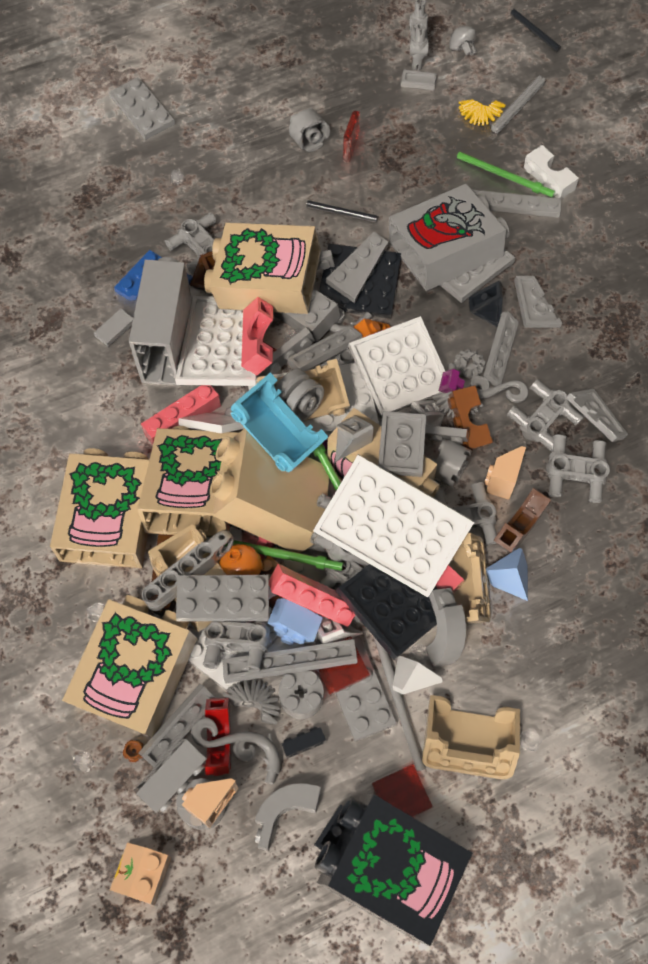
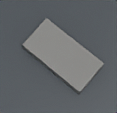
M403 69L401 87L434 90L437 73Z
M119 309L94 332V336L109 347L132 326L133 318L122 309Z

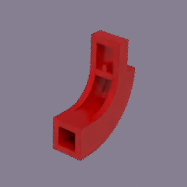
M229 698L206 699L205 717L212 719L218 728V734L215 737L212 736L211 730L207 728V741L230 735ZM231 743L207 748L206 775L221 776L229 774L231 769Z

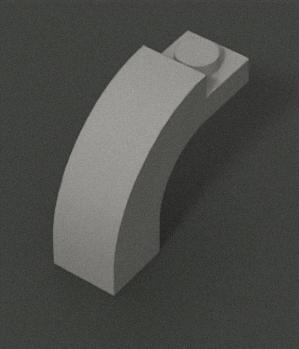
M451 588L432 590L429 597L436 616L437 632L434 641L426 649L432 668L451 665L460 657L465 644L466 622L462 605H456Z
M299 783L287 785L272 793L263 802L255 818L257 824L263 825V828H258L255 842L259 843L258 848L264 851L269 850L274 826L279 817L285 812L298 809L316 813L321 787Z

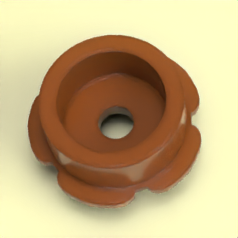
M139 740L128 741L123 749L124 758L132 763L138 762L140 758H143L139 751L144 747V744Z

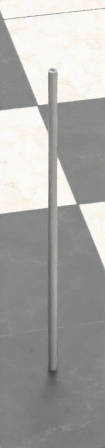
M316 456V461L320 462L318 456ZM329 478L328 496L332 498L335 490ZM374 638L416 771L425 770L401 693L393 690L395 674L388 653Z

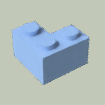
M282 598L277 599L268 624L274 627L275 635L281 637L283 643L293 645V643L304 644V642H314L323 617L303 606Z

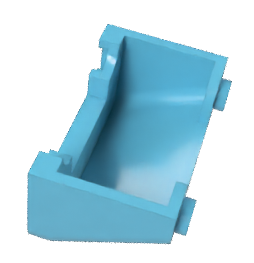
M270 372L231 406V416L236 422L241 423L270 455L279 470L291 472L323 443L328 436L322 429L314 432L311 430L313 428L311 424L308 427L303 424L279 397L281 391L279 389L276 391L274 387L278 380Z

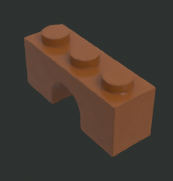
M476 385L452 391L449 394L448 405L451 410L453 409L455 415L453 417L454 426L459 429H467L469 432L468 442L463 441L460 445L470 450H476L492 444L488 425H474L469 420V411L481 405Z

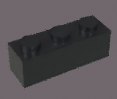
M314 727L310 729V732H302L293 739L290 737L283 740L281 744L288 759L325 744L326 739L321 727Z

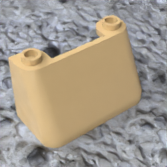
M337 359L327 361L325 366L320 367L318 365L315 369L303 371L309 375L310 379L317 381L324 388L321 404L306 420L330 414L334 416L345 414V410L350 407ZM265 376L258 377L256 379V384L260 382ZM274 376V377L278 380V381L274 384V387H276V385L278 384V382H279L283 377H278V378H277V376Z
M192 524L149 550L148 554L151 565L156 575L160 576L195 546L206 541L207 538L201 529L197 530ZM205 553L203 554L202 558H207L211 554ZM216 563L204 575H226V573ZM188 567L184 572H190L194 567ZM170 581L167 586H173L176 581ZM190 621L198 632L213 622Z
M467 533L448 564L465 580L453 596L456 605H462L466 624L490 622L491 610L484 542L481 537Z
M430 695L422 755L423 764L434 769L495 779L511 778L520 755V709L502 707L496 711L494 717L451 710V702L443 696Z

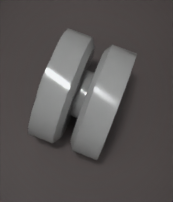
M300 369L288 372L275 387L276 391L278 389L281 391L279 397L302 422L317 410L324 396L322 385L310 379L309 375Z

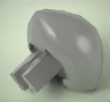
M469 26L456 28L450 38V50H464L466 55L470 53L471 56L477 53L473 44L476 39L475 29Z

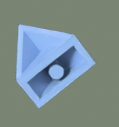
M518 548L486 568V572L493 587L528 601V565L523 550Z

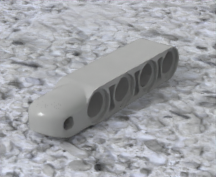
M227 530L216 533L207 542H201L147 585L142 591V598L148 608L153 611H159L177 597L178 575H204L213 568L217 561L230 551L234 536ZM211 553L209 557L202 558L203 554ZM194 567L192 571L184 572L186 568ZM170 581H176L173 586H167ZM153 595H159L156 600L149 601Z

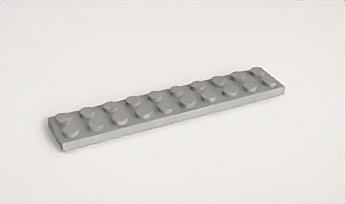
M316 544L300 553L318 557V555L327 557L324 548ZM277 545V548L280 550L290 551ZM282 559L285 567L320 583L327 575L326 570L328 568L323 570L316 568L315 565ZM336 583L332 589L337 590L339 584ZM352 620L350 625L357 629L354 620ZM316 634L314 641L316 645H319L321 642ZM360 635L349 639H354L358 663L325 668L354 742L396 726V721Z

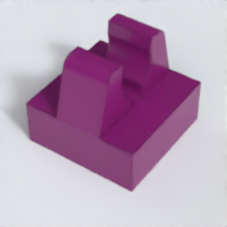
M451 369L443 372L438 391L448 393L458 390V388L463 389L465 381L459 378L460 371Z

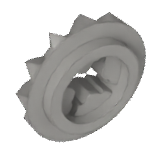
M461 350L454 360L455 369L460 371V375L465 377L478 376L485 367L483 355H480L477 350ZM472 358L473 364L471 363L470 365H468V367H466L467 361H469Z

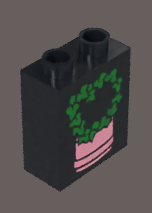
M362 794L358 800L351 796L345 802L337 819V822L344 826V829L336 845L330 841L326 842L316 859L314 867L322 872L317 883L411 939L431 946L473 853L375 794Z

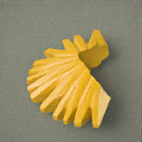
M473 99L459 102L461 105L459 106L461 115H466L465 120L470 119V124L474 122V125H476L478 122V126H480L481 122L482 126H484L485 122L488 125V118L494 122L495 118L493 116L500 117L503 113L500 108L506 107L505 104L496 100L489 104V106L482 105Z

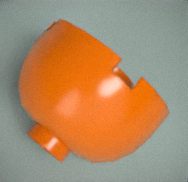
M246 544L232 545L230 551L220 558L219 565L226 575H259L261 569L263 571V562L260 555L253 547Z

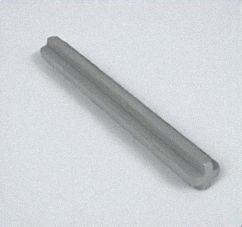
M541 75L537 76L492 124L491 130L499 133L545 84V78Z

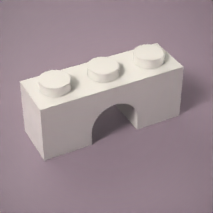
M541 145L526 155L524 168L543 186L555 190L554 196L556 198L563 199L576 189L579 178L567 167L561 171L551 170L554 155Z

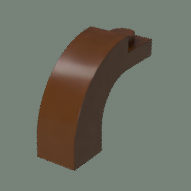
M533 488L512 519L504 524L494 541L511 553L515 551L540 519L551 499Z

